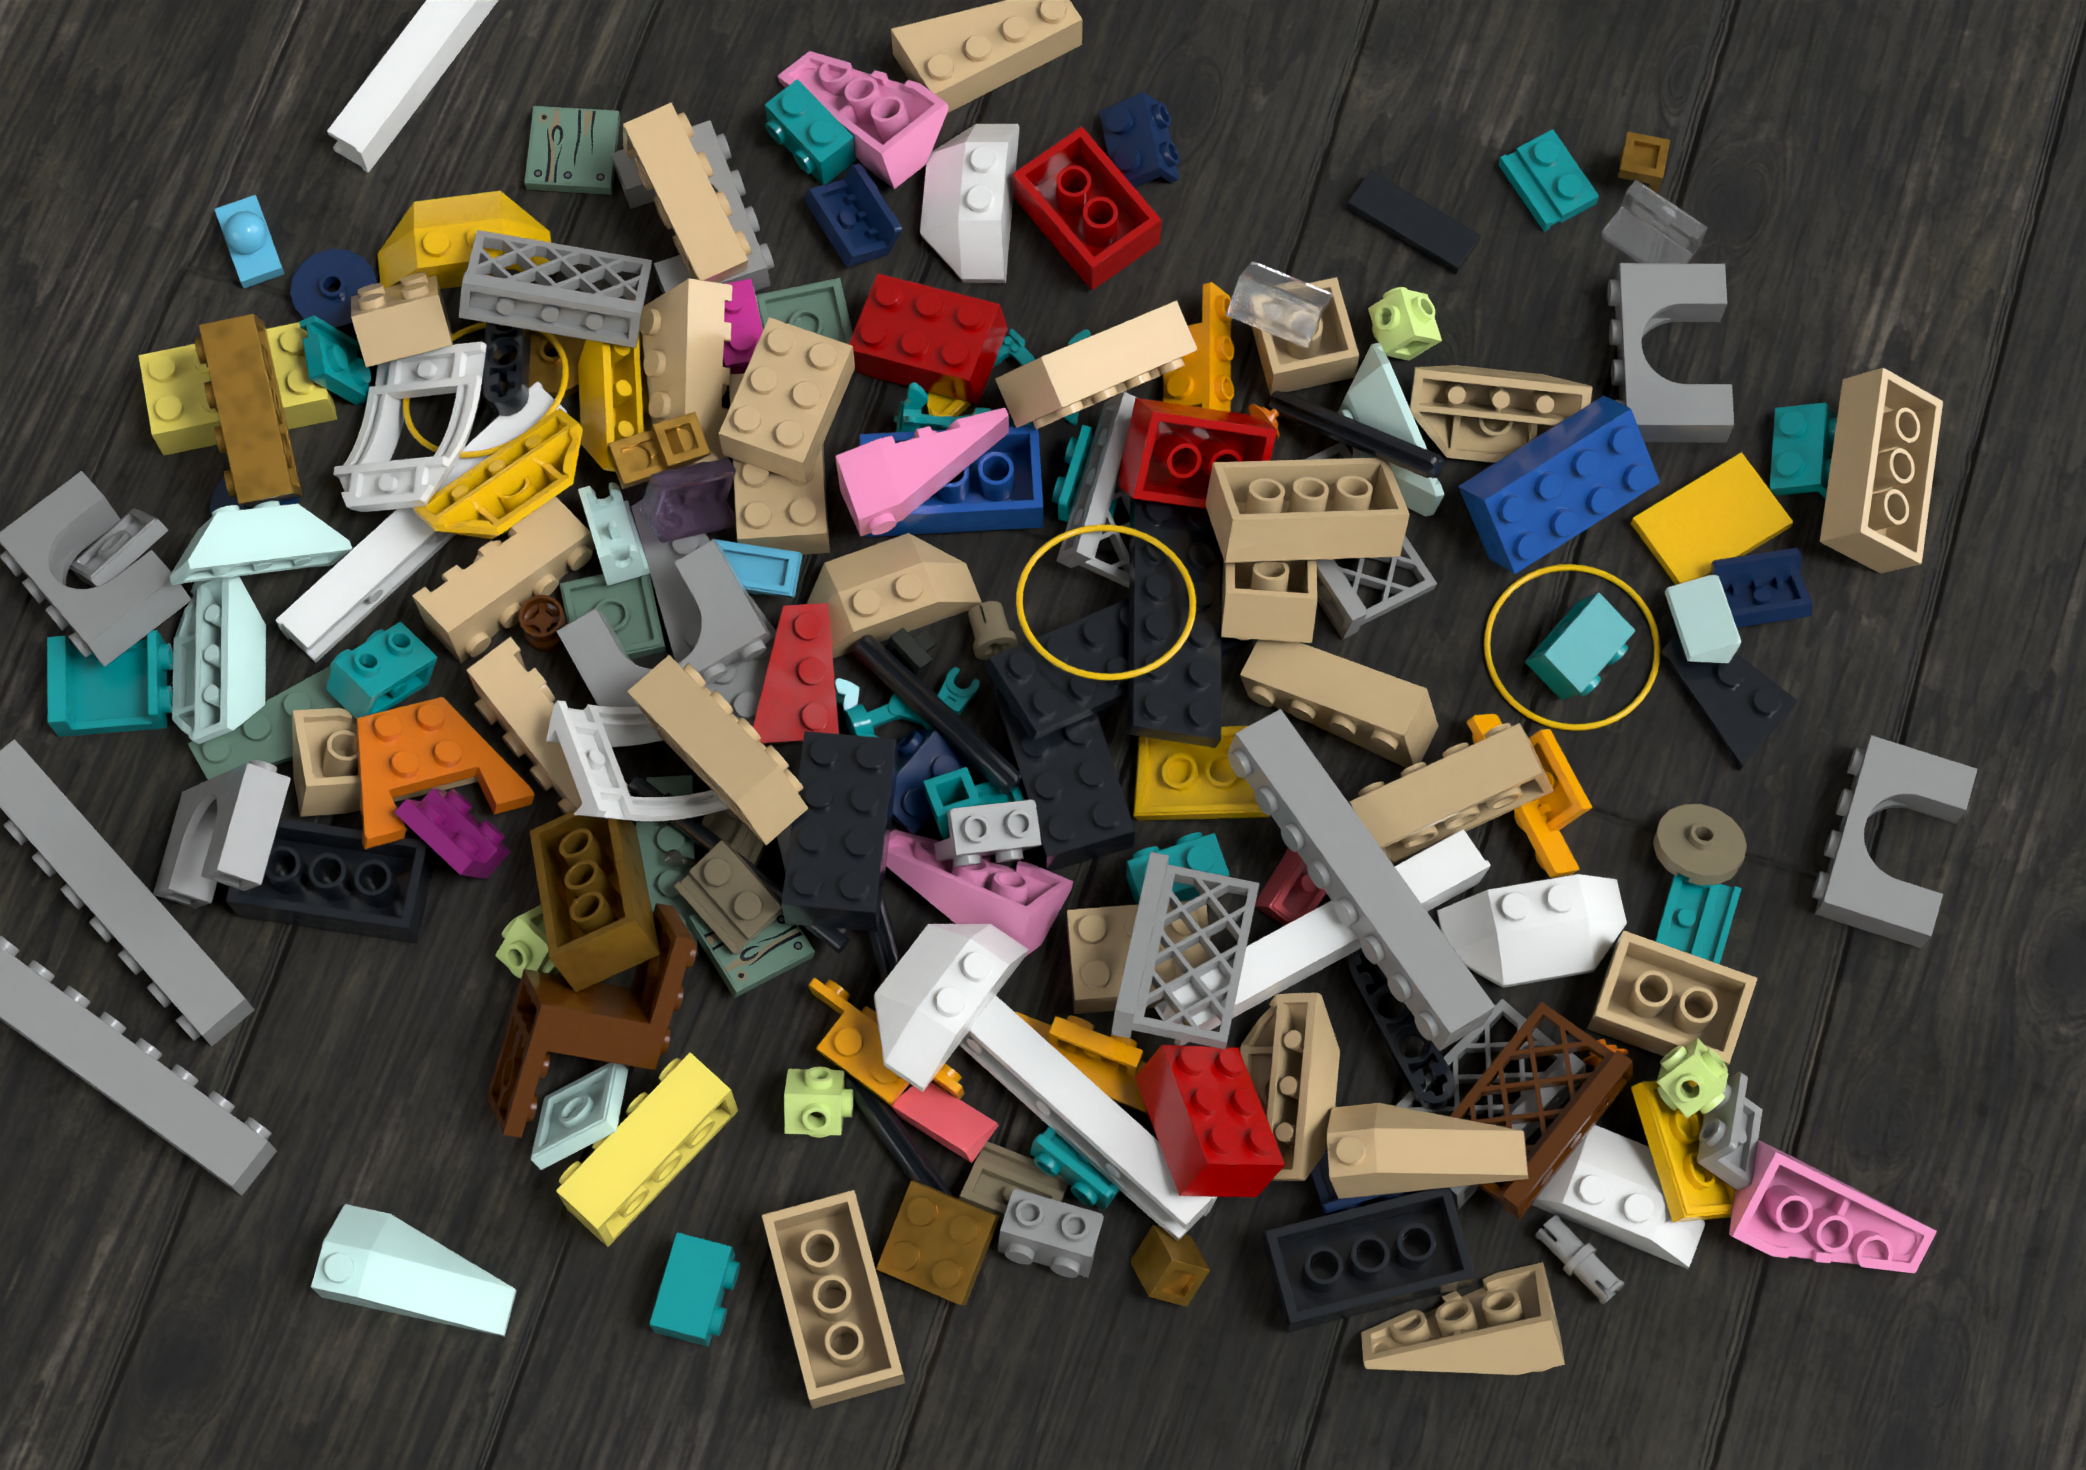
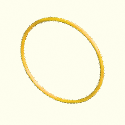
M486 322L474 324L453 333L452 342L466 334L486 328ZM535 331L553 344L562 363V380L558 394L548 411L537 422L539 423L559 407L567 389L569 366L566 353L559 341L551 333ZM404 398L403 415L410 433L421 445L436 453L439 447L424 439L414 427L409 410L410 398ZM512 440L485 450L462 452L460 458H478L492 455Z
M1101 524L1069 530L1054 537L1040 547L1030 558L1021 573L1016 592V608L1025 636L1037 652L1053 665L1066 672L1088 679L1123 680L1146 674L1158 668L1178 652L1192 630L1196 614V595L1192 579L1186 567L1165 544L1136 529ZM1111 531L1138 537L1164 552L1181 572L1189 594L1187 623L1176 644L1161 658L1149 665L1133 671L1112 674L1077 669L1051 655L1035 639L1026 622L1023 609V591L1027 577L1034 564L1054 545L1083 533Z
M1559 564L1547 566L1519 578L1496 601L1488 617L1484 632L1486 665L1501 695L1511 706L1527 718L1539 724L1560 730H1591L1607 726L1625 717L1649 693L1656 679L1660 664L1661 648L1658 629L1649 608L1642 598L1616 576L1585 565ZM1558 571H1579L1594 574L1622 588L1643 611L1653 637L1654 658L1652 669L1640 694L1622 711L1604 720L1586 724L1555 722L1540 717L1524 708L1507 692L1501 683L1491 656L1490 641L1493 623L1500 607L1512 592L1535 577Z

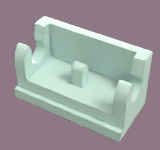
M613 482L609 483L610 495L604 499H597L591 486L578 489L607 586L650 574L628 500L623 501L619 486Z

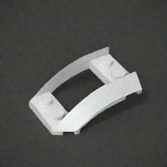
M481 341L455 344L377 364L375 386L369 387L365 414L358 438L344 465L334 467V475L340 479L345 491L341 492L346 507L359 512L423 507L428 504L431 497L442 486L454 469L468 441L480 397L487 346ZM456 393L454 408L447 431L433 457L390 461L404 423L403 399Z
M559 700L553 706L546 741L561 744L582 800V805L573 815L633 821H668L706 815L729 809V807L712 790L675 797L630 796L612 747L641 745L663 740L638 706L607 707L588 704L584 710L568 708L566 701Z

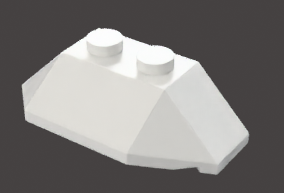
M975 124L933 150L926 164L920 234L963 283H1006L1013 207V173L1016 172L1019 138L1018 124Z
M1581 874L1489 889L1437 910L1441 932L1466 967L1502 988L1594 972L1627 924L1617 879Z
M928 924L874 994L884 1066L923 1092L1027 955L1029 949L992 924Z
M1596 1125L1593 1126L1532 1204L1535 1207L1686 1269L1690 1267L1705 1226L1704 1220L1672 1222L1650 1147Z

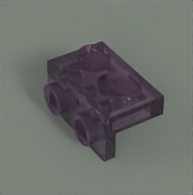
M729 458L651 474L639 513L661 543L734 527L736 515L726 500L736 468Z

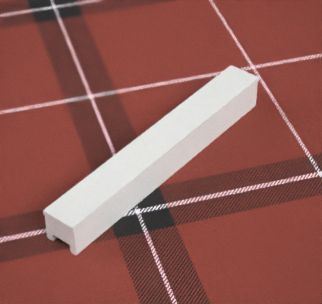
M426 0L327 130L329 136L338 140L333 147L334 151L360 165L364 171L369 173L498 0Z
M537 381L529 388L528 402L521 411L511 416L500 415L464 448L463 452L489 449L518 437L544 416L555 399ZM559 405L557 410L560 408L565 413H567V411L561 405ZM489 456L459 458L454 469L436 493ZM413 508L396 509L276 619V622L284 636L288 640L292 639L316 663L456 534L435 531L416 514Z
M1463 829L1396 865L1395 868L1428 912L1479 884L1491 865L1488 860H1484ZM1332 901L1246 947L1232 1018L1361 948V941L1352 928L1344 925L1337 917ZM1234 959L1228 961V964L1233 968ZM1219 968L1200 977L1212 994L1229 985V980ZM1191 982L1172 992L1184 1009L1203 999ZM1226 998L1219 1002L1223 1008L1225 1007ZM1165 1000L1155 1007L1163 1021L1175 1015V1012ZM1210 1007L1191 1017L1201 1029L1212 1030L1221 1025V1021ZM1175 1039L1174 1043L1183 1046L1188 1042Z
M995 996L959 1045L1178 1242L1203 1215L1206 1216L1210 1212L1217 1197L1179 1196L1159 1141L1002 1000Z

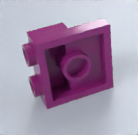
M432 788L421 802L406 799L394 812L460 875L487 879L511 853L501 843L505 838L503 833L489 821L484 819L480 823L468 812L472 808L471 803L454 789L447 792Z

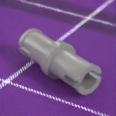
M1558 1215L1553 1216L1544 1224L1545 1228H1541L1536 1233L1537 1239H1540L1565 1264L1563 1270L1569 1276L1575 1274L1599 1299L1601 1304H1605L1616 1294L1615 1291H1619L1624 1285V1282L1619 1280L1594 1254L1596 1249L1590 1243L1585 1245L1560 1220Z

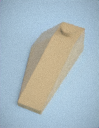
M325 708L293 710L292 712L293 776L300 817L346 814L360 810L361 788L360 777H358L355 730L357 719L346 709ZM476 777L433 788L446 790L475 783L478 780ZM432 788L395 797L393 800L396 802L425 795Z

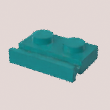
M1553 129L1516 148V151L1508 156L1505 154L1500 157L1499 167L1544 232L1549 230L1550 226L1558 222L1562 223L1596 205L1599 195Z
M315 315L299 321L300 328L306 330L308 337L302 340L310 380L356 406L367 402L368 383L371 381V373L369 367L365 366L364 360L357 357L356 351L360 350L359 342Z
M1680 873L1677 876L1673 875L1654 941L1720 964L1741 888L1736 886L1732 888L1721 883L1718 885H1697L1688 882L1689 877L1683 876Z

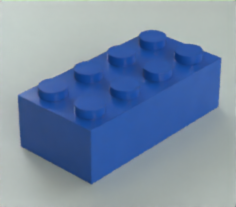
M1602 396L1458 487L1489 560L1516 574L1653 488L1660 481L1632 409L1606 396Z
M1023 425L1018 428L1016 426H1009V433L906 518L897 522L894 528L879 535L869 533L866 534V537L896 536L907 533L914 535L1042 528L1043 495L1038 429L1034 425ZM932 430V431H937V432L939 433V432H943V431H947V430ZM915 431L860 434V446L888 436H892L895 443L907 441L914 437Z

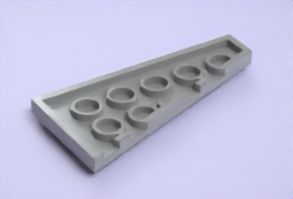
M669 483L631 506L673 655L675 661L679 663L695 648L700 637L702 620L699 606L674 562L710 542V540ZM750 596L752 602L754 603L756 609L758 610L760 616L762 617L764 623L766 624L768 630L774 638L776 630L773 628L768 619L765 617V615L762 613L760 608L757 606V604ZM773 640L765 644L766 651L758 657L747 662H743L740 658L725 667L728 672L722 678L705 685L711 693L714 690L719 692L734 710L732 714L738 720L743 717L752 727Z

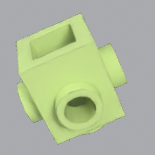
M1405 287L1394 288L1387 291L1383 295L1382 300L1368 308L1373 323V335L1378 343L1380 342L1386 356L1410 361L1442 341L1435 320V308L1427 294L1411 291Z
M541 905L517 916L505 927L502 932V937L505 939L495 956L515 976L521 979L524 969L555 975L560 972L549 957Z
M1699 1038L1685 1048L1683 1045L1677 1046L1660 1061L1661 1068L1657 1083L1660 1085L1657 1087L1658 1093L1672 1110L1679 1108L1687 1119L1698 1110L1702 1114L1708 1113L1725 1098L1723 1092L1726 1088L1728 1069L1721 1057L1713 1049H1707ZM1687 1080L1695 1081L1698 1085L1692 1088Z
M826 1067L788 1069L784 1092L785 1134H808L817 1138L841 1135L843 1117H852L853 1089H844V1070H830Z

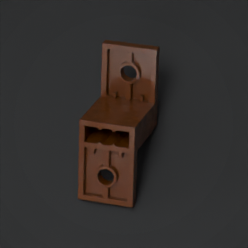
M655 904L653 918L660 955L637 965L631 988L596 983L575 992L564 976L528 969L523 970L487 1094V1099L503 1135L522 1138L526 1122H532L537 1108L535 1091L538 1080L544 1079L547 1075L550 1063L549 1052L656 1070L659 1056L664 1055L669 1047L671 1034L668 1026L672 1013L677 1012L682 1004L684 991L681 983L685 970L693 966L697 951L694 938L674 906Z

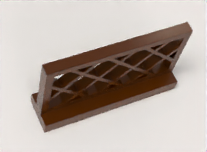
M1541 1002L1449 1116L1464 1119L1470 1112L1471 1121L1496 1126L1506 1125L1507 1128L1511 1129V1124L1540 1121L1542 1136L1535 1145L1526 1146L1529 1179L1506 1181L1502 1187L1495 1183L1476 1185L1502 1203L1505 1211L1520 1220L1633 1077V1060L1618 1050L1614 1053ZM1545 1019L1560 1030L1562 1044L1534 1048L1532 1033L1541 1021ZM1566 1035L1571 1037L1576 1042L1567 1043ZM1528 1040L1529 1049L1519 1050L1525 1041ZM1589 1050L1602 1059L1593 1072L1572 1075L1569 1058L1570 1052ZM1563 1053L1567 1076L1539 1079L1535 1057ZM1530 1058L1533 1080L1505 1084L1503 1069L1509 1061ZM1499 1075L1500 1084L1490 1086ZM1583 1083L1575 1093L1574 1084ZM1568 1085L1570 1101L1562 1109L1543 1111L1540 1088ZM1535 1089L1538 1112L1510 1115L1507 1093ZM1502 1094L1505 1116L1477 1120L1475 1104L1481 1096ZM1555 1119L1546 1130L1545 1120Z

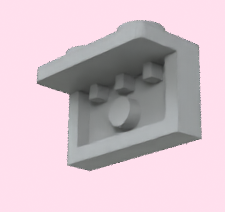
M1024 800L950 809L947 812L950 838L934 843L936 861L953 860L954 868L981 864L980 857L995 855L996 863L1023 859L1022 851L1042 845L1036 803L1034 800Z
M1737 1072L1727 1078L1726 1088L1723 1092L1725 1098L1714 1109L1704 1114L1703 1126L1699 1134L1700 1145L1697 1163L1738 1191L1752 1184L1763 1109L1745 1097L1748 1077L1741 1072Z
M1015 1189L1012 1191L1000 1229L998 1252L1005 1253L1008 1259L1019 1264L1036 1262L1050 1266L1053 1272L1064 1277L1075 1278L1081 1275L1088 1278L1104 1217L1101 1213Z

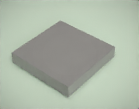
M133 508L70 565V569L80 580L92 587L101 586L128 568L160 539L168 529L158 518Z

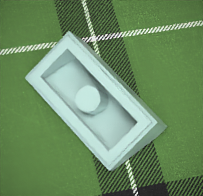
M1709 575L1668 587L1665 590V595L1687 661L1729 663L1739 648L1741 639L1719 576Z

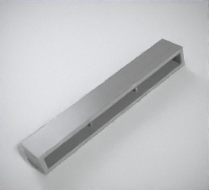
M1280 709L1237 732L1227 753L1233 771L1240 778L1246 779L1255 792V799L1260 809L1265 814L1273 817L1281 829V835L1285 844L1290 850L1298 852L1307 865V871L1312 882L1318 888L1324 889L1334 903V910L1339 920L1344 925L1350 926L1361 941V948L1366 958L1371 963L1377 964L1387 977L1391 993L1398 1001L1404 1002L1415 1017V1024L1421 1035L1425 1039L1431 1040L1440 1051L1483 1026L1495 1009V1005L1283 711Z
M14 739L0 750V808L10 818L3 824L4 827L21 846L28 840L35 846L38 852L32 856L34 861L49 878L58 872L67 883L60 889L78 910L85 904L96 915L89 923L102 938L108 942L115 937L124 947L118 956L135 975L144 970L153 980L147 986L148 990L163 1007L166 1008L173 1002L183 1014L176 1020L178 1024L194 1041L202 1035L212 1047L255 1009Z
M0 936V1020L242 1196L277 1152L267 1140L272 1133L251 1117H248L244 1123L230 1114L235 1106L214 1090H212L208 1097L197 1090L194 1086L199 1080L178 1064L172 1070L168 1069L158 1061L163 1054L142 1038H139L134 1044L124 1037L122 1033L127 1029L124 1025L105 1011L99 1018L86 1009L91 1003L87 998L69 985L62 992L50 983L55 977L50 971L35 960H32L28 966L15 957L19 950Z

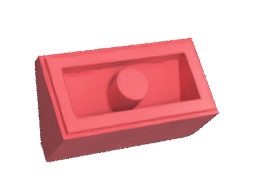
M1288 848L1258 896L1255 907L1283 925H1287L1317 909L1326 892L1312 882L1307 871V865L1298 852Z
M932 1082L929 1083L923 1092L912 1086L897 1098L891 1106L899 1118L971 1163L999 1126L994 1120Z

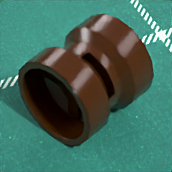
M537 595L525 601L519 611V622L528 644L540 652H551L560 648L563 642L557 631L568 625L562 606L556 599L548 595Z

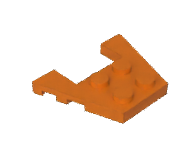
M444 697L357 718L355 730L358 777H360L362 844L365 849L404 839L407 828L403 820L394 813L397 810L393 800L395 797L476 777L494 815L532 805L535 795L532 788Z

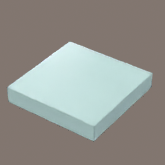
M610 1062L544 1097L531 1160L540 1170L617 1131L628 1069L623 1064Z

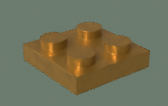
M911 1181L876 1269L956 1304L966 1305L1001 1216L920 1182Z

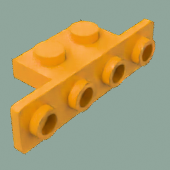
M1213 282L1203 284L1202 323L1188 326L1198 350L1182 357L1184 366L1163 374V402L1231 412V400L1234 397V386L1231 380V360L1234 357V345L1231 340V320L1234 318L1235 310L1230 296Z
M1496 714L1474 715L1467 720V724L1473 733L1472 739L1474 744L1486 739L1485 733L1502 724ZM1550 729L1540 730L1529 739L1554 792L1514 809V818L1518 826L1527 834L1535 849V857L1538 864L1547 872L1549 877L1554 878L1572 875L1579 870V866L1559 830L1593 807Z
M813 978L808 985L812 994L841 1015L818 1045L817 1051L892 1106L910 1083L886 1068L883 1064L882 1045L876 1012L867 1006L862 1011L847 1002L850 994L834 981L828 979L824 985L816 978ZM945 1063L931 1082L958 1099H961L964 1095L963 1087L958 1083L962 1077Z
M1015 1012L1114 1102L1148 1115L1135 1080L1136 1075L1146 1064L1142 1061L1143 1050L1136 1048V1041L1131 1038L1112 1035V1033L1108 1037L1093 1031L1094 1026L1090 1022L1076 1016H1068L1067 1020L1056 1016L1051 1026Z

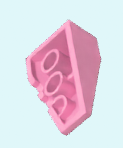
M811 51L807 52L777 76L779 82L785 88L798 79L854 137L856 158L869 171L893 189L897 188L927 164L949 110L944 100L920 83L907 80L905 84L889 80L886 73L876 70L872 74L853 69L849 62Z
M1006 408L957 419L949 425L947 431L938 433L937 431H932L929 426L917 429L914 437L907 441L895 443L893 437L888 436L836 455L840 491L860 536L869 533L879 535L894 528L897 522L906 518L1009 433V415Z
M895 829L890 832L886 866L955 924H992L1029 949L1027 955L1042 945L1072 889L1073 881L1041 867L1018 861L1017 867L1012 868L990 862L992 855L981 856V864L954 868L953 860L936 861L934 843L939 842L938 840Z
M1758 1140L1752 1184L1739 1191L1735 1189L1729 1235L1773 1257L1788 1258L1790 1256L1813 1259L1815 1262L1831 1263L1832 1261L1857 1264L1865 1268L1916 1273L1937 1231Z

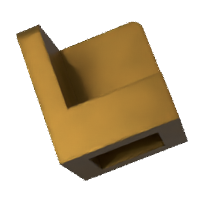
M1628 131L1620 154L1618 178L1650 184L1647 198L1656 200L1663 180L1670 140Z
M1155 1225L1151 1227L1131 1259V1265L1149 1297L1186 1307L1210 1272V1268L1191 1236L1185 1234L1177 1242L1163 1228Z

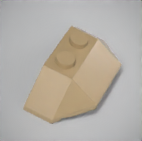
M1459 365L1415 367L1410 411L1415 420L1447 458L1496 463L1591 403L1593 387L1536 373Z
M909 533L825 562L807 604L828 603L833 659L855 651L853 647L856 642L867 634L872 635L881 642L889 639L892 634L901 628L909 632L968 611L978 604L982 606L967 564Z
M1276 994L1269 1004L1271 1007L1258 1019L1241 1044L1240 1053L1285 1163V1166L1272 1181H1305L1325 1154V1150L1328 1149L1327 1129L1331 1109L1335 1108L1340 1049L1321 994Z

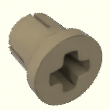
M997 601L981 603L984 615L979 604L972 607L968 612L975 638L972 647L975 657L980 660H989L992 656L1018 646L1016 634L1009 630L1003 607Z

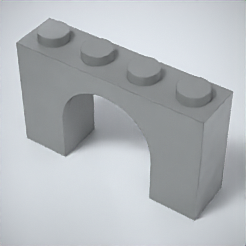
M710 120L691 126L694 137L689 140L696 154L703 151L713 171V176L708 179L715 193L722 190L732 210V215L727 218L734 232L742 230L752 254L747 256L748 265L746 271L719 283L726 284L751 278L754 291L769 287L768 270L774 268L773 259L767 244L759 245L754 234L760 231V227L752 206L744 208L740 198L746 192L739 171L734 170L730 172L726 162L727 159L732 158L727 140L723 133L715 134ZM625 149L612 153L616 172L630 209L653 202L654 197L657 195L654 189L646 191L635 163L636 157L629 159ZM680 255L654 263L662 294L688 278L692 279Z
M1620 263L1615 279H1609L1607 287L1608 306H1615V319H1611L1609 325L1610 346H1617V359H1613L1611 364L1612 386H1619V400L1614 401L1632 409L1644 442L1727 443L1734 427L1732 384H1680L1669 381L1650 367L1643 354L1641 344L1644 335L1661 324L1670 322H1720L1727 306L1725 264Z
M80 471L0 532V544L6 550L0 555V558L16 577L24 572L28 578L22 584L39 604L45 599L48 600L51 605L45 611L62 631L68 626L72 628L74 633L68 636V638L85 658L93 653L105 667L189 603L191 598L181 584H171L169 576L172 572L152 550L114 579L101 586L89 589H74L66 586L68 570L77 555L121 520L105 496Z
M711 540L674 562L699 606L702 620L701 633L695 648L684 660L678 663L682 668L689 663L707 683L706 685L722 678L728 672L725 668L740 658L743 662L750 661L766 651L765 644L774 638L722 547L715 540ZM595 608L557 631L598 706L637 707L627 691L652 669L640 667L629 658L607 617Z
M1872 735L1863 749L1856 747L1847 773L1854 775L1850 790L1843 789L1836 808V814L1843 816L1839 831L1832 830L1830 832L1824 850V856L1831 858L1827 873L1819 872L1812 892V897L1819 899L1815 915L1922 948L1932 936L1943 894L1895 879L1880 870L1870 858L1865 846V823L1871 815L1888 808H1906L1956 824L1967 810L1978 769Z
M250 760L249 763L233 768L183 791L153 895L197 909L212 903L217 882L243 891L261 885L291 778L276 773L277 767L270 763Z

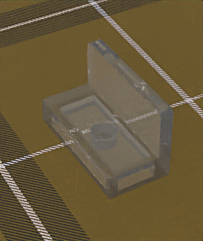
M1635 180L1626 191L1621 208L1603 229L1602 237L1639 263L1687 264L1701 247L1708 227L1638 180Z
M1251 262L1239 276L1226 316L1308 348L1312 343L1322 313L1330 304L1333 294L1257 262Z

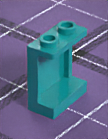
M152 630L147 634V639H140L104 667L93 653L85 658L75 645L70 643L66 636L47 637L48 724L58 737L167 728V713H172L173 699L172 687L167 686V670L173 669L171 644L165 643L158 630Z

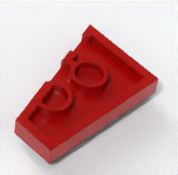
M828 603L783 606L753 723V728L760 735L761 739L759 741L763 745L803 742L804 731L839 734Z

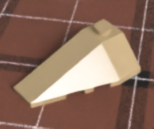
M1383 1103L1335 1107L1331 1109L1327 1129L1329 1178L1338 1199L1529 1179L1525 1134L1522 1130Z
M1543 1262L1497 1272L1483 1278L1484 1287L1462 1297L1457 1291L1442 1296L1444 1304L1425 1313L1411 1310L1361 1332L1365 1368L1520 1375L1529 1372H1542L1552 1367L1565 1365L1560 1331Z

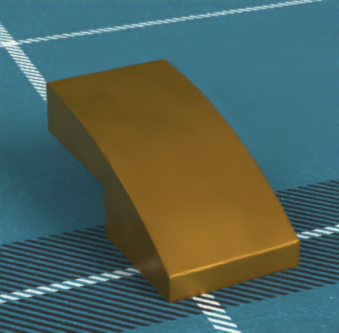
M696 412L653 424L651 430L610 442L607 447L622 489L673 472L710 455V450Z

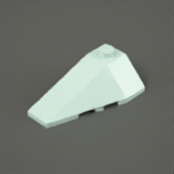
M347 1204L343 1206L324 1239L311 1288L322 1298L503 1337L506 1334L516 1295V1289L392 1214Z

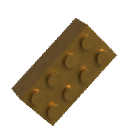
M250 314L199 325L201 336L194 338L200 364H206V367L209 368L211 381L204 382L210 409L215 408L219 413L221 425L215 426L214 431L220 453H225L229 458L231 470L224 471V477L230 498L235 497L238 499L239 504L253 507L268 501H282L303 496L265 322L256 315Z
M576 809L531 830L530 837L549 957L574 991L578 992L660 955L635 825L631 820L573 815L577 811Z

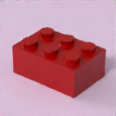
M1082 126L1013 173V198L1091 291L1160 244L1161 218Z
M877 273L849 345L853 346L855 369L859 374L905 386L915 382L925 391L979 404L1008 327L1001 306L998 303Z
M1135 398L1116 484L1134 499L1207 509L1205 504L1213 462L1270 461L1277 429L1259 416Z
M1161 1045L1136 1075L1137 1086L1179 1196L1257 1197L1285 1166L1239 1048L1226 1047V1049L1205 1046Z

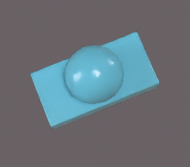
M256 195L215 209L243 288L285 274Z
M715 540L722 547L748 593L795 598L802 560L800 552Z

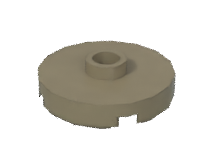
M1683 804L1670 809L1660 819L1653 840L1656 856L1666 870L1675 876L1680 873L1683 876L1689 877L1688 882L1697 885H1718L1730 880L1742 865L1747 848L1743 831L1731 817L1716 808L1702 804Z

